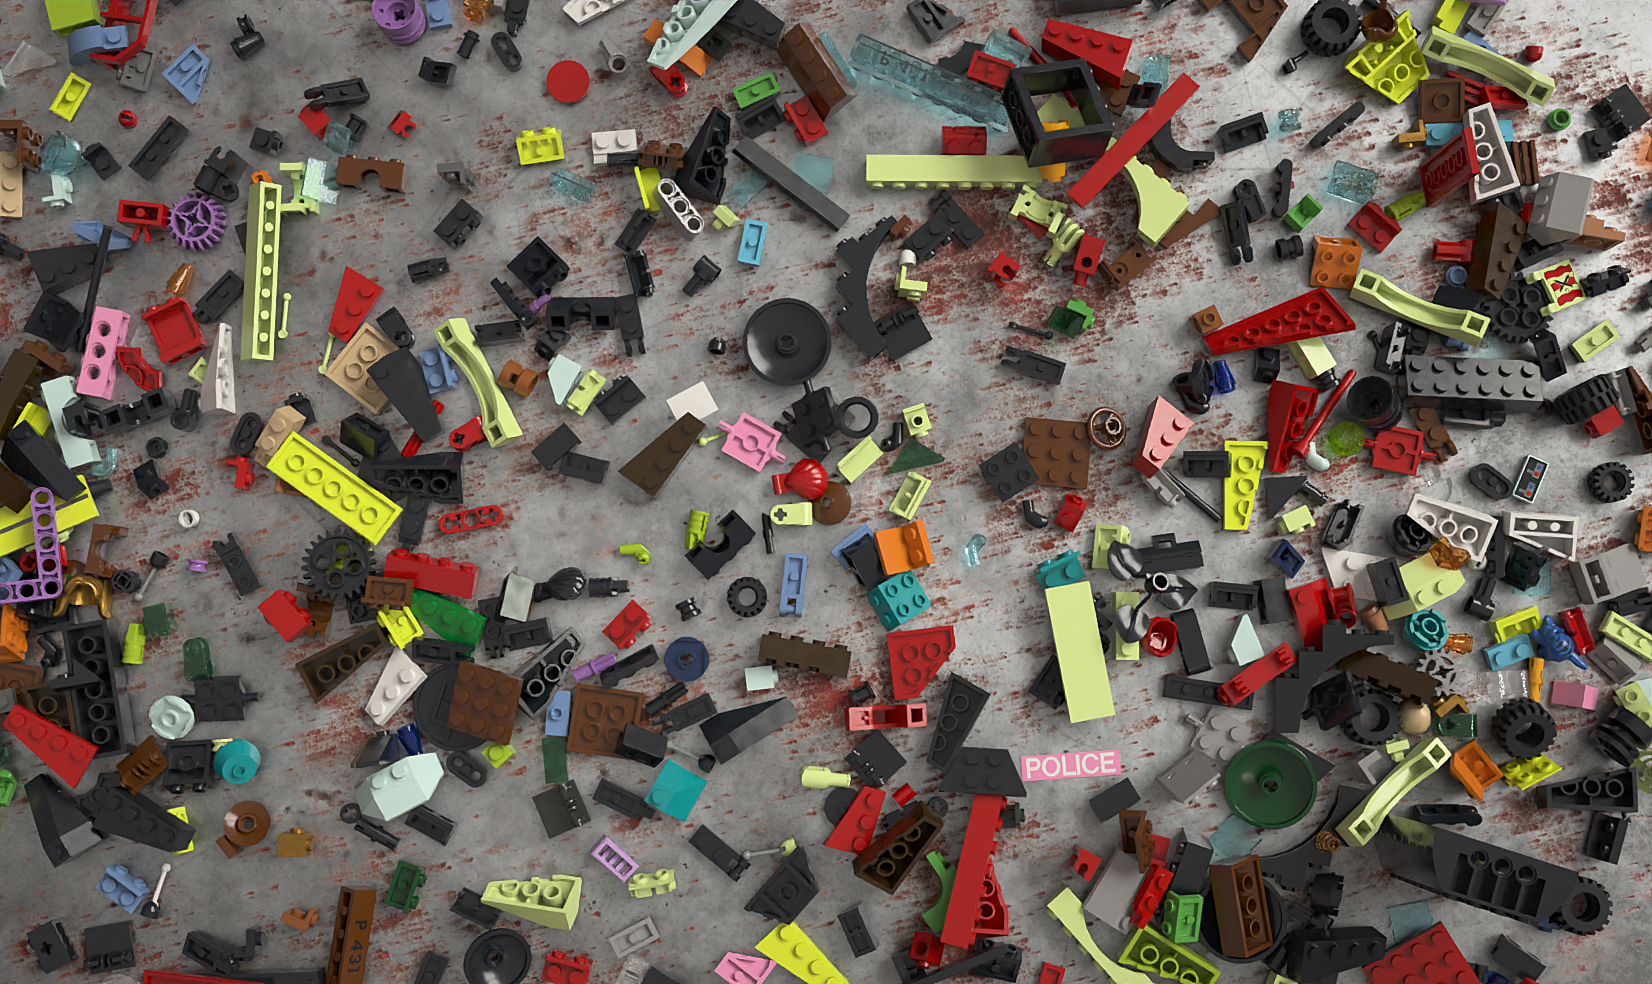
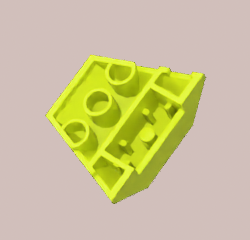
M1409 9L1395 17L1399 27L1394 38L1384 43H1373L1366 39L1348 55L1343 67L1395 104L1401 103L1418 87V80L1427 79L1430 76L1424 55L1421 53L1415 38L1417 35L1416 31L1412 29L1409 20L1411 16Z

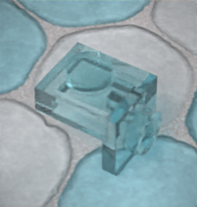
M331 120L327 123L323 146L343 155L353 146V142L349 141L351 129Z

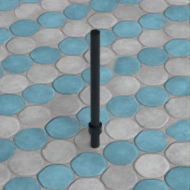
M103 225L83 312L84 321L76 332L78 338L75 350L78 352H84L86 337L91 331V319L113 229L107 225Z

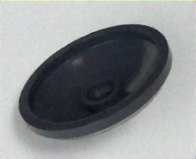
M497 928L489 930L478 936L467 949L463 962L465 977L469 984H520L530 969L532 960L531 949L526 939L512 929ZM493 953H497L495 957H490Z

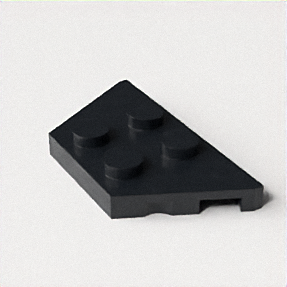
M962 747L938 787L939 792L1027 798V792L1008 749Z
M799 844L747 903L743 908L745 911H753L762 914L763 917L774 918L781 923L790 925L820 892L818 882L802 844Z

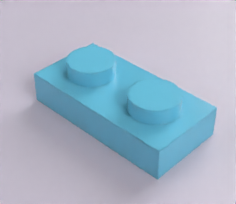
M746 218L737 260L738 263L759 267L768 223Z
M1525 633L1483 649L1488 668L1491 671L1498 670L1534 655L1529 636Z

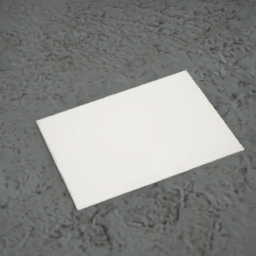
M703 381L666 400L677 421L687 412L700 420L719 410Z

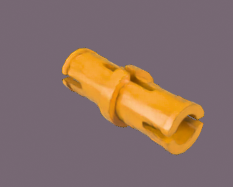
M1529 657L1528 677H1525V682H1527L1525 698L1527 700L1529 698L1534 699L1538 703H1540L1541 685L1544 684V679H1542L1544 659Z

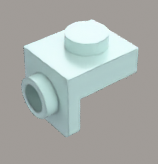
M61 173L51 174L54 196L42 197V203L51 209L64 208V205L72 204L71 192L73 191V186L70 179Z

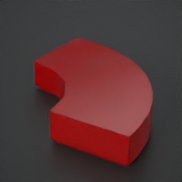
M116 347L119 364L124 373H127L135 382V385L148 392L163 387L162 371L154 369L147 364L142 356L141 347Z

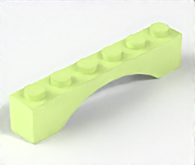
M1435 26L1431 27L1422 43V54L1440 62L1458 65L1480 73L1506 86L1522 98L1544 107L1555 89L1553 78Z
M1362 268L1349 296L1476 348L1490 322V318L1470 310L1447 308L1421 300L1399 289L1383 276Z
M465 318L448 319L436 327L433 331L442 349L460 366L474 388L481 408L482 429L491 447L508 445L521 437L523 433L479 346L476 344V340Z
M1437 737L1422 739L1405 757V760L1401 761L1335 830L1349 846H1364L1379 830L1382 821L1392 807L1416 784L1436 771L1452 754Z
M1065 884L1045 902L1049 907L1046 912L1054 921L1058 918L1064 924L1061 927L1062 930L1070 938L1073 935L1079 941L1077 944L1078 948L1085 955L1090 953L1093 956L1094 960L1092 963L1100 972L1105 970L1110 977L1107 980L1110 984H1154L1142 970L1120 965L1106 957L1097 948L1086 927L1082 908L1083 904Z

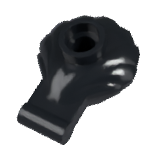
M576 567L563 568L556 572L547 582L536 583L534 585V602L541 603L543 600L550 598L559 601L576 599L586 584L585 572Z

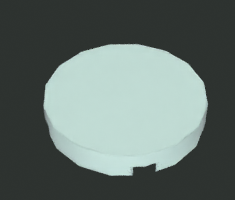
M166 695L159 698L150 707L148 714L149 720L151 719L153 723L151 726L154 731L167 739H180L193 728L195 721L194 712L190 705L177 696Z

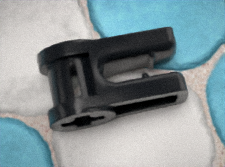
M1250 179L1240 181L1232 190V196L1235 201L1244 200L1247 222L1249 224L1254 223L1265 216L1267 212L1254 181ZM1241 189H1247L1248 193H1242Z

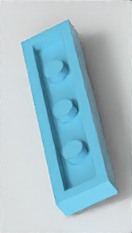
M1497 120L1505 144L1513 142L1512 120ZM1463 122L1424 124L1427 127V138L1423 142L1424 148L1442 147L1464 129Z

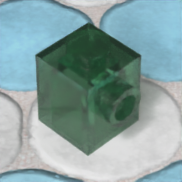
M164 602L142 608L144 614L142 623L148 634H154L159 638L171 635L170 631L178 629L172 603Z

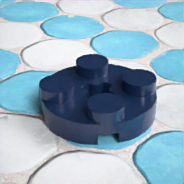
M693 637L676 639L670 644L664 655V663L668 672L677 680L684 682L694 681L703 676L710 661L709 652L704 643ZM687 652L690 657H693V661L689 662V666H685V662L681 661V657H684Z

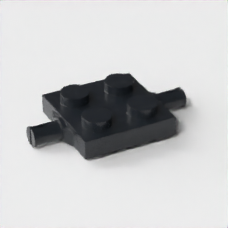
M811 379L802 382L806 394L802 399L791 404L803 445L809 446L820 441L823 453H828L832 451L828 438L834 432L842 429L830 387L824 386L814 391Z
M1345 670L1312 687L1310 691L1312 706L1302 711V718L1308 720L1315 716L1320 729L1327 731L1362 714L1358 695L1370 688L1368 682L1364 680L1354 685L1351 672Z
M241 675L196 677L193 680L195 694L181 695V699L185 702L196 705L199 722L245 720L247 717L246 703L260 701L259 692L246 693L242 685Z

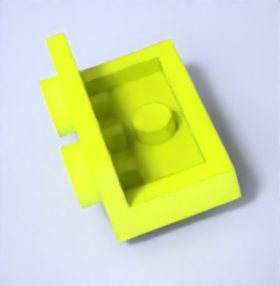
M381 605V609L377 608L379 615L376 618L382 628L387 626L390 634L387 636L394 647L398 645L402 650L405 648L404 645L411 642L415 636L419 637L424 634L409 607H403V611L389 610V605Z

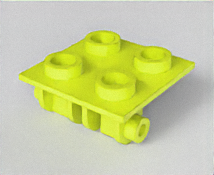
M1541 753L1542 756L1538 758L1533 756L1532 760H1527L1524 757L1523 760L1517 759L1509 762L1500 770L1506 778L1504 782L1507 787L1517 786L1519 789L1524 790L1562 770V768Z

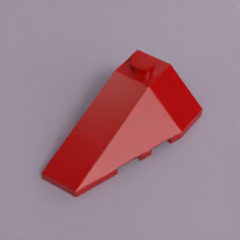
M1325 577L1287 589L1292 621L1302 650H1304V646H1318V650L1323 651V624H1328V619H1333V608L1327 592V587L1329 586ZM1334 664L1331 667H1329L1325 672L1333 670Z
M990 856L989 863L993 864L992 858ZM994 864L990 878L985 877L984 886L987 887L985 900H980L978 909H982L980 922H975L973 932H977L976 939L1009 935V911L1001 893V886L997 881Z

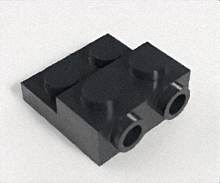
M539 236L506 266L538 299L544 294L549 295L552 292V286L558 281H564L570 270L568 265Z
M212 739L167 742L165 759L169 766L163 771L162 786L171 794H183L184 790L192 789L195 793H205L207 788H213L215 769L213 765L214 751H212L214 743H212Z

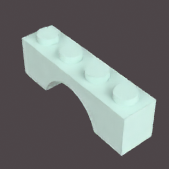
M63 376L41 383V397L47 403L49 409L47 415L50 422L54 424L56 431L54 437L63 452L61 458L70 469H78L101 462L95 440L85 439L76 433L70 432L62 408L73 405L81 399V395L76 392L75 377Z

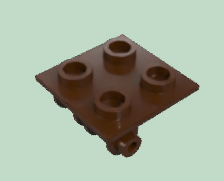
M648 140L638 150V153L643 154V156L639 155L638 164H642V167L654 168L656 156L655 168L658 169L660 156H663L662 169L665 170L666 157H668L667 170L678 171V169H683V160L679 159L683 158L688 148L682 147L680 143L661 145L660 141Z
M150 735L136 748V752L130 753L116 765L121 775L119 783L124 788L128 787L132 796H134L168 767L169 764Z

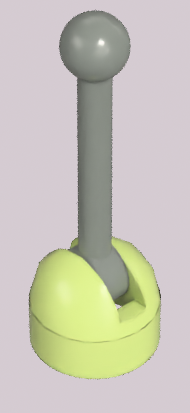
M785 840L781 843L780 848L751 853L744 851L742 857L745 860H749L750 857L781 853L782 856L787 858L796 848L795 840Z

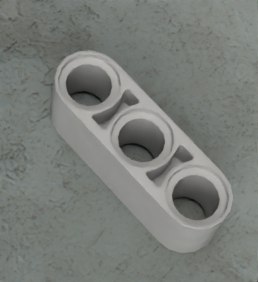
M662 179L653 189L652 197L683 238L687 240L694 239L704 227L703 219L675 182L670 179ZM660 188L667 190L668 195L663 194ZM674 206H678L682 213L677 212ZM688 223L692 224L695 230H691L688 227Z

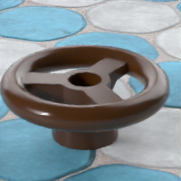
M1099 407L1088 417L1086 425L1087 434L1095 446L1103 450H1113L1123 443L1127 432L1126 423L1117 410L1111 407ZM1102 413L1110 414L1103 423H1094L1098 415ZM1094 431H1101L1102 434L1106 435L1109 444L1101 442L1096 437ZM1120 432L1119 437L1116 440L1115 434H1118Z

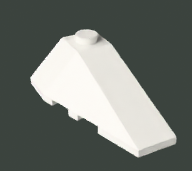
M220 323L202 384L201 397L198 399L199 409L203 414L209 416L235 414L232 327L226 323Z
M1417 493L1413 494L1405 513L1460 556L1479 562L1483 559L1498 520L1487 514Z

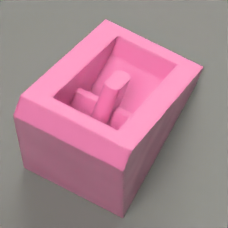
M1553 681L1550 703L1596 711L1599 689L1582 684Z

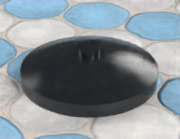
M781 298L764 304L750 317L743 334V350L750 368L762 380L775 386L794 387L802 385V382L805 380L814 379L825 367L831 352V333L825 318L815 307L799 299Z
M1262 877L1273 945L1247 958L1223 956L1211 880L1200 891L1199 895L1203 897L1198 937L1202 944L1216 957L1236 964L1252 963L1268 956L1280 944L1287 925L1286 908L1278 891L1265 878Z

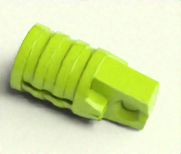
M1420 190L1407 194L1390 203V205L1385 206V215L1400 221L1426 204L1425 195Z
M690 509L684 548L691 550L700 540L703 542L710 513Z
M129 624L128 632L124 639L121 662L143 664L142 659L145 649L144 624Z

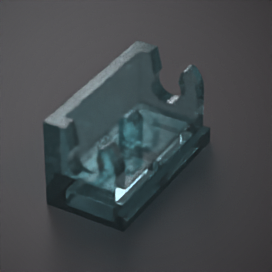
M994 29L988 35L981 52L1017 64L1016 68L1025 66L1032 49Z
M1149 53V57L1145 56L1140 84L1143 85V82L1162 84L1159 98L1167 90L1172 55Z

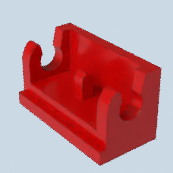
M1000 252L987 269L984 279L991 280L999 287H1005V284L999 280V276L1003 279L1013 280L1021 266L1003 252Z
M1075 843V850L1069 858L1068 864L1070 867L1074 864V870H1078L1077 874L1089 882L1101 859Z

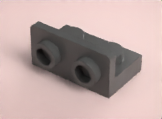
M145 47L125 62L123 68L119 67L116 75V80H119L118 87L123 88L125 86L146 93L158 50Z
M464 162L437 164V173L446 182L453 185L461 184L468 193L473 192V186H476L475 173H472L471 169Z

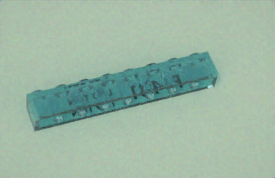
M860 33L855 39L847 61V65L851 66L854 70L863 71L872 75L877 80H884L896 88H903L912 92L917 97L931 100L935 105L952 109L956 114L966 115L975 122L987 124L996 131L1008 132L1011 122L1001 100V93Z

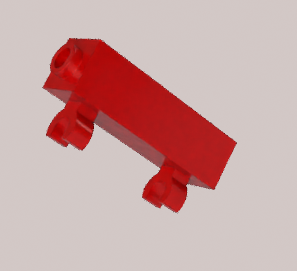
M1284 642L1216 689L1219 693L1217 696L1222 704L1231 708L1295 664L1299 659L1288 644Z

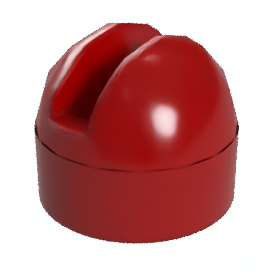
M1526 46L1525 58L1529 62L1539 61L1542 58L1544 47Z
M123 110L118 116V121L124 128L132 129L138 124V117L130 110ZM125 116H128V117H131L132 119H131V121H129V120H127V119H124V117H125Z

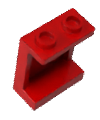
M171 297L166 300L165 304L150 307L146 310V313L141 315L142 320L147 322L161 352L158 355L161 362L167 366H172L209 348L197 319L192 316L193 310L188 300L182 297Z

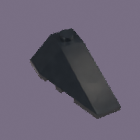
M24 419L6 434L0 458L14 474L39 487L49 489L53 495L68 503L87 489L39 430Z
M436 452L370 462L369 464L372 485L397 492L400 490L413 493V496L418 498L424 496L434 499L433 502L440 504H463L465 470L463 452Z
M390 730L376 732V737H370L350 763L351 768L376 766L401 760L397 733L390 734Z
M43 773L24 785L42 847L54 868L73 861L104 839L98 829L92 828L94 824L93 819L89 815L82 814L76 808L78 805L73 801H68L62 795V791Z

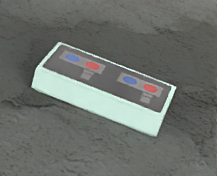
M1526 455L1514 483L1511 496L1525 503L1533 504L1550 463L1532 455Z

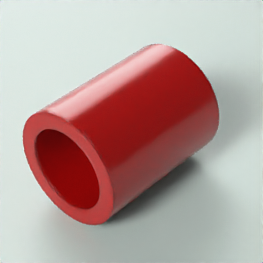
M906 782L891 796L900 807H903L917 794Z

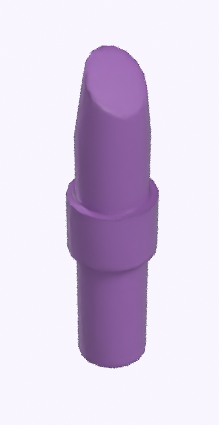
M544 294L539 299L530 303L524 310L531 311L533 314L537 313L552 299V296Z

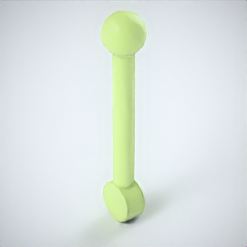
M285 293L282 296L284 300L281 330L278 332V336L282 339L288 336L286 322L288 303L291 300L289 293Z
M329 332V341L327 344L323 364L318 368V371L321 374H324L328 369L326 366L329 359L333 339L335 338V336L330 334Z
M721 432L708 438H700L698 444L705 446L707 442L728 434Z

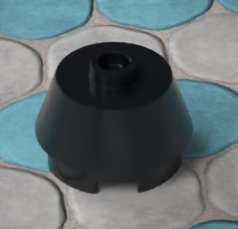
M1407 514L1399 515L1388 532L1390 547L1401 556L1422 555L1433 545L1431 543L1432 534Z
M1336 872L1316 874L1314 883H1309L1307 896L1311 897L1310 907L1327 917L1329 915L1338 917L1339 910H1335V908L1338 909L1340 906L1344 884L1339 882H1343L1345 876L1338 875Z

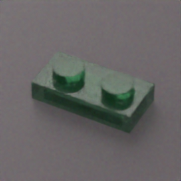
M565 736L542 738L546 784L570 781Z

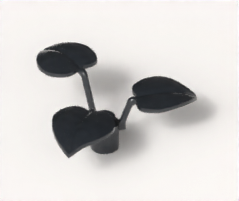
M1116 540L1111 543L1107 553V563L1113 576L1121 581H1127L1131 576L1136 579H1145L1144 588L1148 593L1135 609L1130 605H1124L1118 608L1114 614V626L1124 642L1131 644L1143 638L1148 631L1149 617L1145 613L1139 612V609L1151 597L1159 593L1160 600L1165 607L1171 610H1179L1187 605L1198 589L1184 578L1174 574L1156 573L1153 576L1149 573L1146 575L1136 574L1143 565L1140 553L1132 546Z

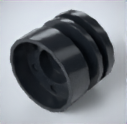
M1364 377L1355 382L1348 392V409L1359 423L1369 431L1378 433L1389 431L1403 417V400L1391 384L1382 377Z
M1617 706L1607 717L1609 725L1601 723L1598 726L1599 730H1594L1590 736L1593 742L1609 758L1620 765L1630 767L1634 763L1633 759L1640 757L1638 749L1646 750L1652 744V729L1630 710Z

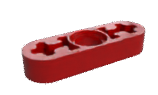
M489 505L448 513L439 519L438 526L446 534H456L496 526L503 521L504 512L496 505ZM493 509L494 512L499 513V516L495 517L496 521L486 518L483 519L485 524H482L480 511H483L482 515L491 514ZM474 513L477 516V523L473 526H468L465 521L466 516ZM461 515L460 521L463 528H460V524L452 525L451 530L448 527H444V523L448 522V518L451 521H459L458 516Z

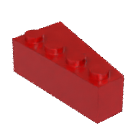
M1048 19L1041 37V51L1060 61L1085 58L1088 66L1092 69L1095 79L1101 82L1105 81L1119 91L1132 54L1133 40Z

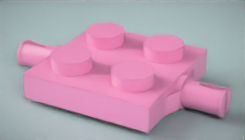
M744 412L733 426L722 420L717 426V429L728 434L727 441L721 451L761 473L763 467L770 459L783 465V460L787 458V456L775 451L776 444L782 433Z

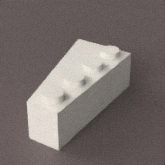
M1491 103L1469 109L1463 115L1464 128L1472 127L1480 173L1469 181L1470 203L1473 205L1512 192L1520 186Z

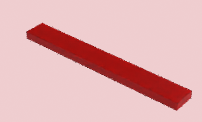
M1183 72L1157 99L1155 106L1149 108L1118 139L1103 157L1067 192L1066 196L1083 210L1199 90L1200 86Z

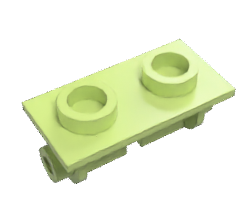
M593 369L585 372L586 374L579 383V387L575 389L569 399L567 398L566 406L581 416L586 412L595 396L607 381L606 378L599 375Z
M661 869L655 873H640L629 877L631 897L638 899L652 896L651 888L656 889L657 895L673 892L674 889H677L676 881L674 880V869Z

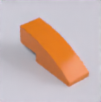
M654 18L643 36L645 43L654 47L657 39L661 38L664 33L663 27L665 24ZM694 45L676 63L702 77L712 61V57Z

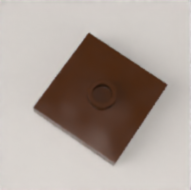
M1465 77L1418 80V120L1423 119V124L1463 122Z

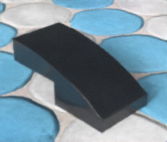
M1143 82V85L1133 84L1126 105L1131 108L1154 107L1162 84Z

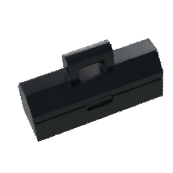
M1175 533L1152 535L1153 547L1136 549L1140 553L1143 562L1141 570L1136 574H1156L1204 566L1199 540L1176 543ZM1170 542V548L1159 549L1160 543Z

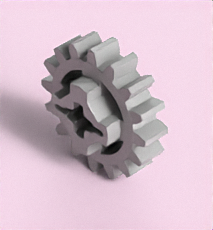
M1444 648L1429 651V653L1422 652L1423 659H1416V662L1420 664L1419 667H1414L1413 669L1428 673L1434 678L1439 679L1438 687L1433 692L1434 696H1440L1441 693L1443 696H1448L1449 690L1456 692L1455 685L1463 684L1459 677L1465 676V673L1460 672L1464 664L1457 663L1460 657H1452L1453 651L1447 650L1445 652ZM1441 657L1446 659L1450 664L1448 665L1444 663ZM1439 668L1446 669L1439 673V675H1432L1433 673H1436V671H1438Z

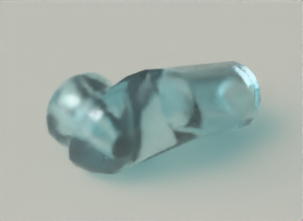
M107 447L106 460L100 464H95L92 468L95 475L105 477L117 468L119 448Z
M982 534L974 535L966 545L970 567L981 564L978 552L987 543L986 537Z

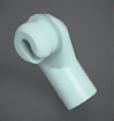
M1310 442V452L1305 458L1306 463L1316 471L1327 470L1330 465L1329 461L1316 454L1315 442Z

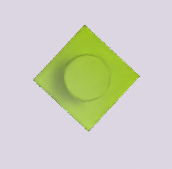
M492 742L481 753L495 769H498L510 760L517 751L510 744L503 746Z

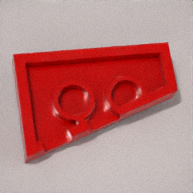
M863 784L849 804L848 810L841 820L837 821L834 830L829 837H826L822 844L860 855L870 846L886 791Z

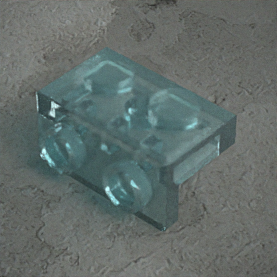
M1337 160L1333 168L1332 180L1327 187V193L1365 205L1368 201H1371L1377 190L1379 173Z

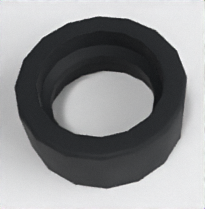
M854 396L847 398L837 409L842 426L840 431L849 438L860 439L867 437L878 425L879 414L877 408L872 401L864 397ZM855 404L866 407L870 413L868 426L860 431L848 428L844 421L846 410Z

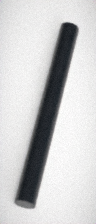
M1163 466L1161 467V470L1181 489L1188 500L1216 523L1221 520L1222 515Z

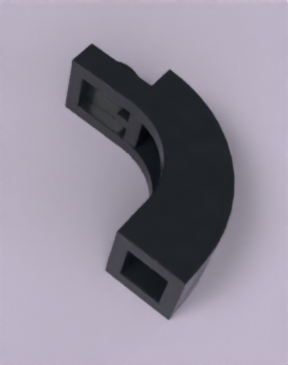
M1171 119L1147 143L1155 158H1158L1171 168L1172 171L1189 174L1193 166L1197 169L1208 168L1215 160V152L1189 151L1177 145L1171 134Z

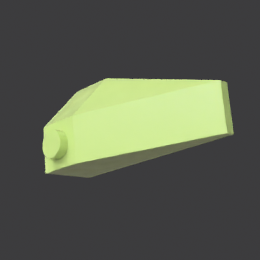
M559 874L552 875L550 879L540 880L539 877H531V881L518 882V880L513 879L489 882L481 898V903L546 927L570 931L578 914L582 878Z

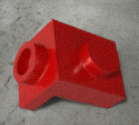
M234 456V460L226 459V464L238 467L234 488L250 491V487L253 486L255 481V474L253 473L254 464L248 463V459Z
M1067 493L1053 523L1073 533L1085 512L1087 503L1080 496Z

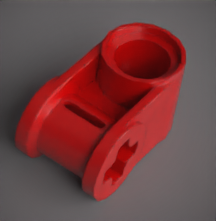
M674 63L666 70L652 65L648 68L656 80L673 97L681 98L687 93L688 86L685 78Z
M482 415L471 419L466 424L453 430L449 435V443L459 452L468 451L488 440L482 429ZM460 436L463 438V444L461 445L458 443V437Z
M53 545L48 546L44 549H50L51 547H53ZM60 545L62 572L68 570L66 547ZM36 551L22 556L20 567L23 571L33 573V570H38ZM47 560L43 565L46 572L55 570L56 562L54 560Z
M1349 582L1346 583V586L1336 588L1327 587L1335 619L1342 620V624H1346V628L1353 627L1357 621V607L1351 583ZM1349 612L1352 614V617L1343 618L1341 614Z

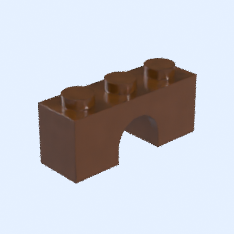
M356 155L338 157L335 183L340 188L363 190L365 179L369 175L377 174L380 176L379 187L384 192L406 194L409 168L402 160L390 159L389 161H381L377 157L359 159Z

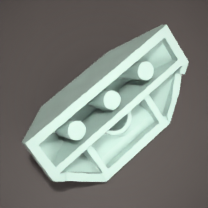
M437 753L406 757L367 777L355 793L361 813L389 822L429 801L440 778L444 774Z

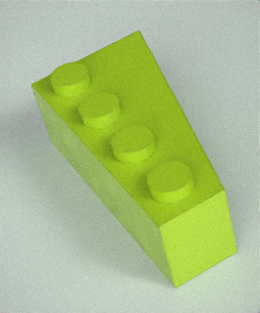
M1149 922L1144 929L1134 925L1116 953L1117 961L1120 963L1129 964L1138 969L1159 974V976L1180 981L1183 984H1215L1221 974L1218 965L1182 943H1173L1162 934V930Z

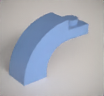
M95 25L74 31L67 38L70 64L73 66L94 63L93 59L89 58L90 53L100 54L126 49L130 46L128 28L126 26L102 28L100 25Z

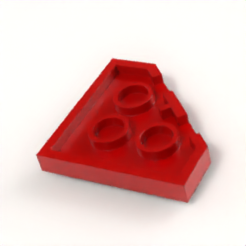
M953 625L886 633L894 700L917 698L956 648Z

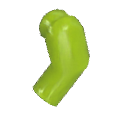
M642 544L620 545L621 556L633 555L639 564L646 565L649 563L651 555Z

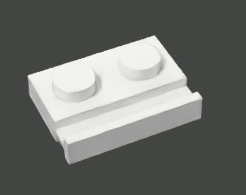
M636 130L592 133L594 165H607V153L638 152Z

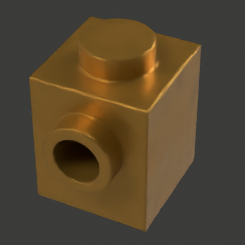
M290 828V832L279 833L277 857H306L311 855L315 843L314 838H311L312 832H304V828Z

